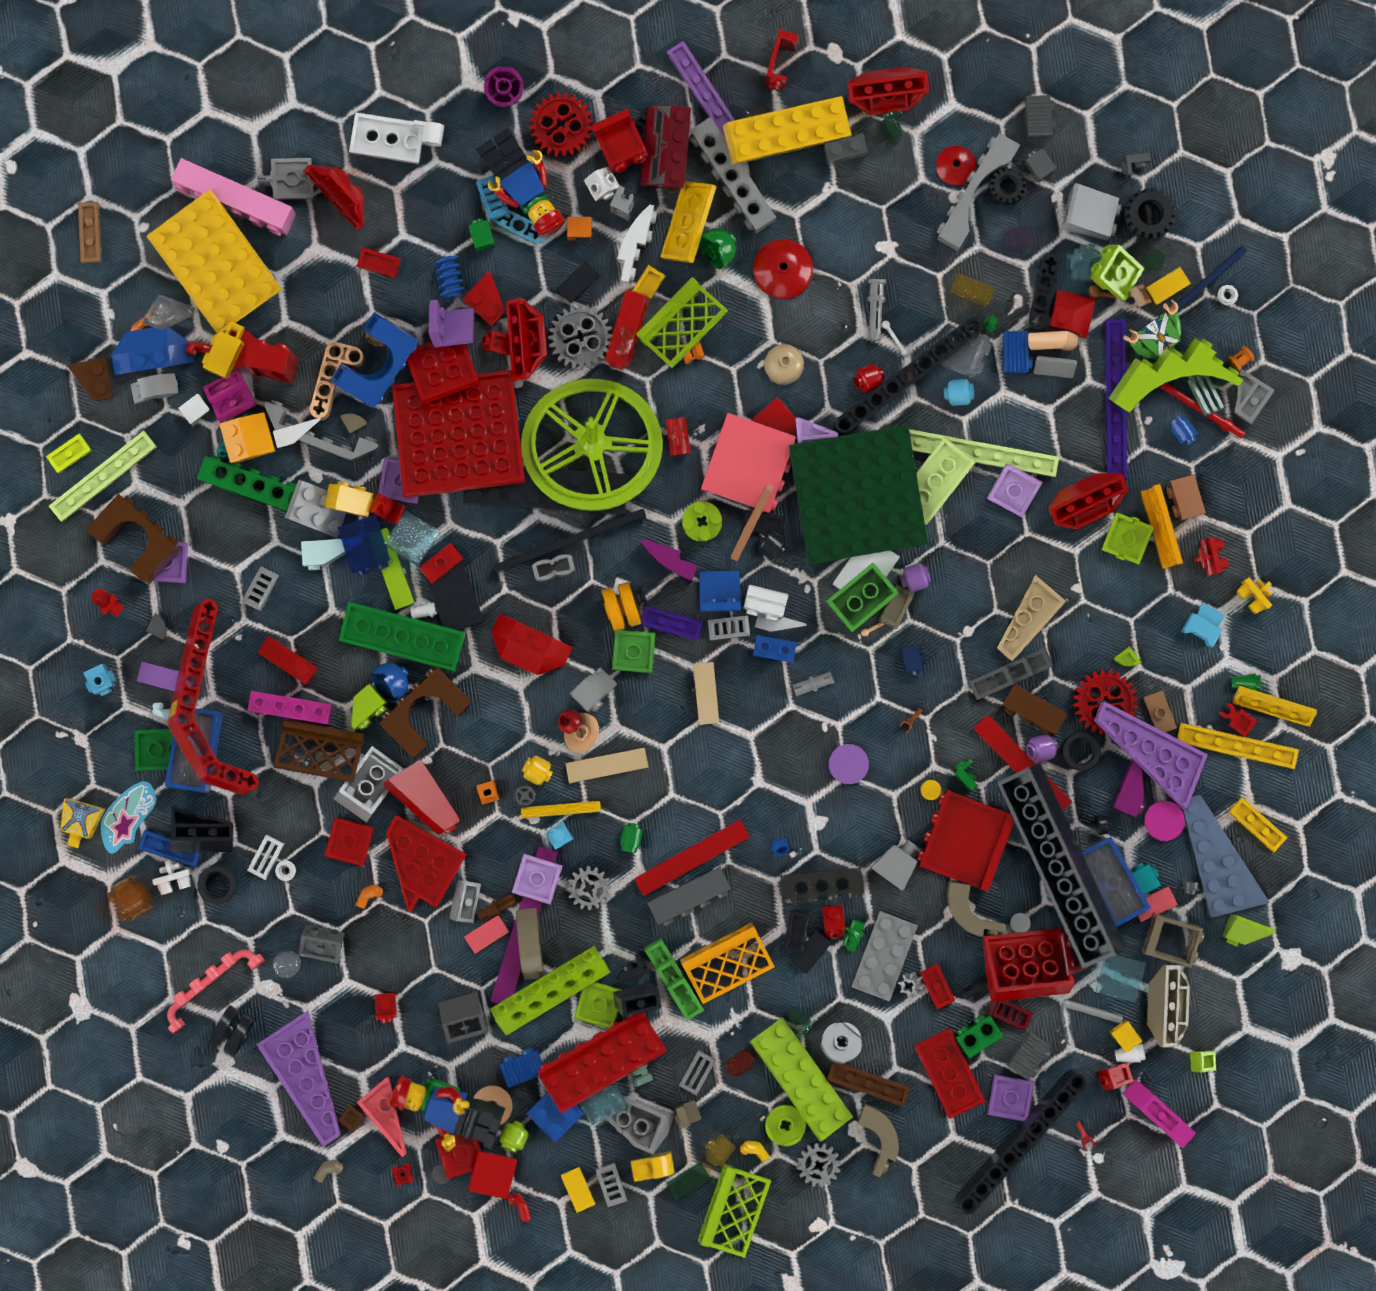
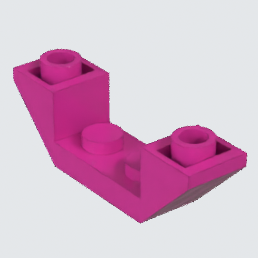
M1134 1079V1082H1131L1122 1094L1183 1149L1196 1133L1138 1080Z

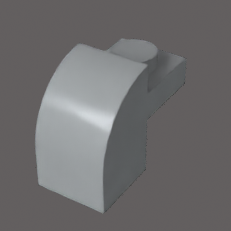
M174 373L148 376L137 379L138 382L130 384L134 404H141L155 398H167L179 393Z

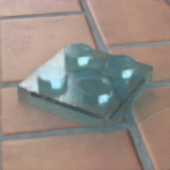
M405 511L384 545L419 566L439 536L440 531Z
M1118 955L1105 959L1102 964L1096 992L1136 1002L1146 963Z

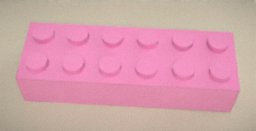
M182 158L171 178L178 192L186 196L193 194L196 199L211 189L225 210L233 213L234 217L241 220L247 218L254 226L259 228L265 226L270 230L269 232L277 236H281V234L288 235L297 215L294 209L287 204Z

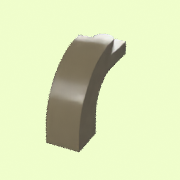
M948 882V907L951 915L962 928L983 937L984 929H987L986 933L999 935V931L1004 932V923L982 920L971 912L968 903L970 885Z
M537 909L516 910L519 952L524 980L542 978L544 976Z
M864 1103L857 1123L873 1130L880 1138L881 1149L872 1174L881 1177L882 1173L886 1174L890 1163L887 1160L890 1159L896 1162L899 1149L898 1137L888 1117L877 1108Z

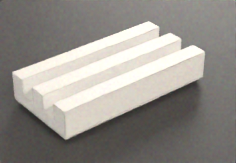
M265 835L247 871L266 880L284 843L269 835ZM270 841L271 844L266 854L264 855L257 871L254 870V867L261 853L263 852L267 842ZM275 844L278 845L264 874H262L261 871L268 857L270 856Z

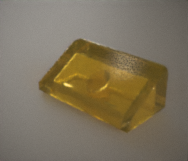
M957 273L950 292L987 307L995 288Z

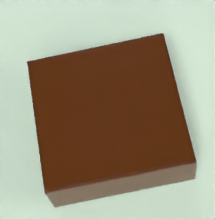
M349 1104L337 1121L354 1133L366 1115Z

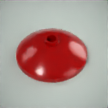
M778 239L767 243L759 250L753 264V275L758 287L768 296L776 299H790L798 296L808 287L813 275V263L809 253L802 245L792 240ZM786 264L787 269L781 270L780 265Z

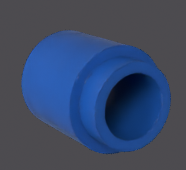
M1181 415L1170 423L1171 431L1181 445L1186 444L1188 446L1197 440L1195 436L1198 433L1188 418Z

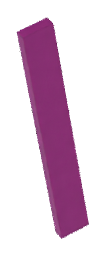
M541 846L538 847L536 853L537 858L555 863L558 855L557 851ZM523 896L519 910L536 908L537 915H539L543 902ZM517 918L490 1000L497 1004L514 995L522 969Z

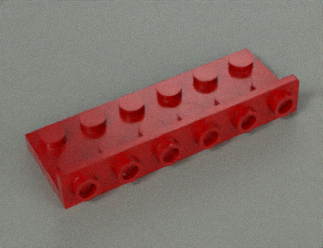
M638 1012L637 1015L635 1013L634 1015L630 1014L622 1022L617 1021L613 1023L610 1029L605 1032L600 1031L596 1033L593 1039L588 1042L579 1043L569 1053L564 1052L560 1054L557 1060L552 1063L547 1062L543 1064L537 1072L560 1113L563 1114L667 1052V1049L646 1018L645 1013L641 1012L640 1014Z

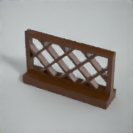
M284 719L274 768L354 783L361 751L364 746V734ZM286 736L295 738L297 743L288 748L285 743ZM314 741L317 747L308 751L304 743ZM329 744L334 745L337 750L328 755L324 747ZM301 746L305 754L296 758L291 751ZM348 748L357 749L356 755L349 759L343 752ZM321 750L325 757L316 762L311 755ZM287 753L293 759L288 764L280 763V758ZM341 754L345 761L336 766L331 758ZM309 757L313 764L309 767H302L299 762ZM329 761L333 768L328 771L321 770L319 765ZM348 764L352 769L351 776L342 774L339 769Z

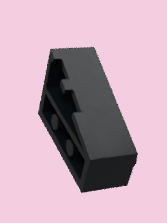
M172 805L171 852H233V823L211 816H201L191 810L187 812Z

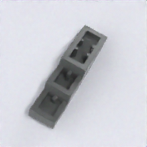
M1043 648L971 680L969 684L978 700L1053 667V663L1046 648Z

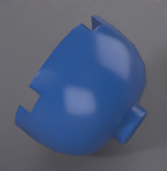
M389 662L378 665L370 671L374 673L371 675V679L381 695L385 693L388 696L386 700L391 704L397 702L406 694L409 684L407 677L409 675L404 667H399Z

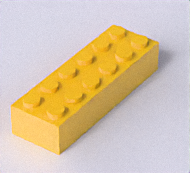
M842 96L735 120L723 125L732 165L824 144V142L851 136Z

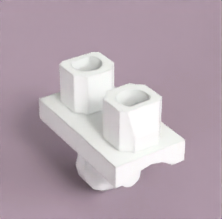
M170 859L165 860V867L159 868L161 874L167 872L168 875L153 879V884L158 886L161 895L173 892L171 880L177 879L179 889L190 887L191 879L189 875L192 874L191 868L174 873V870L180 868L179 862L172 864Z

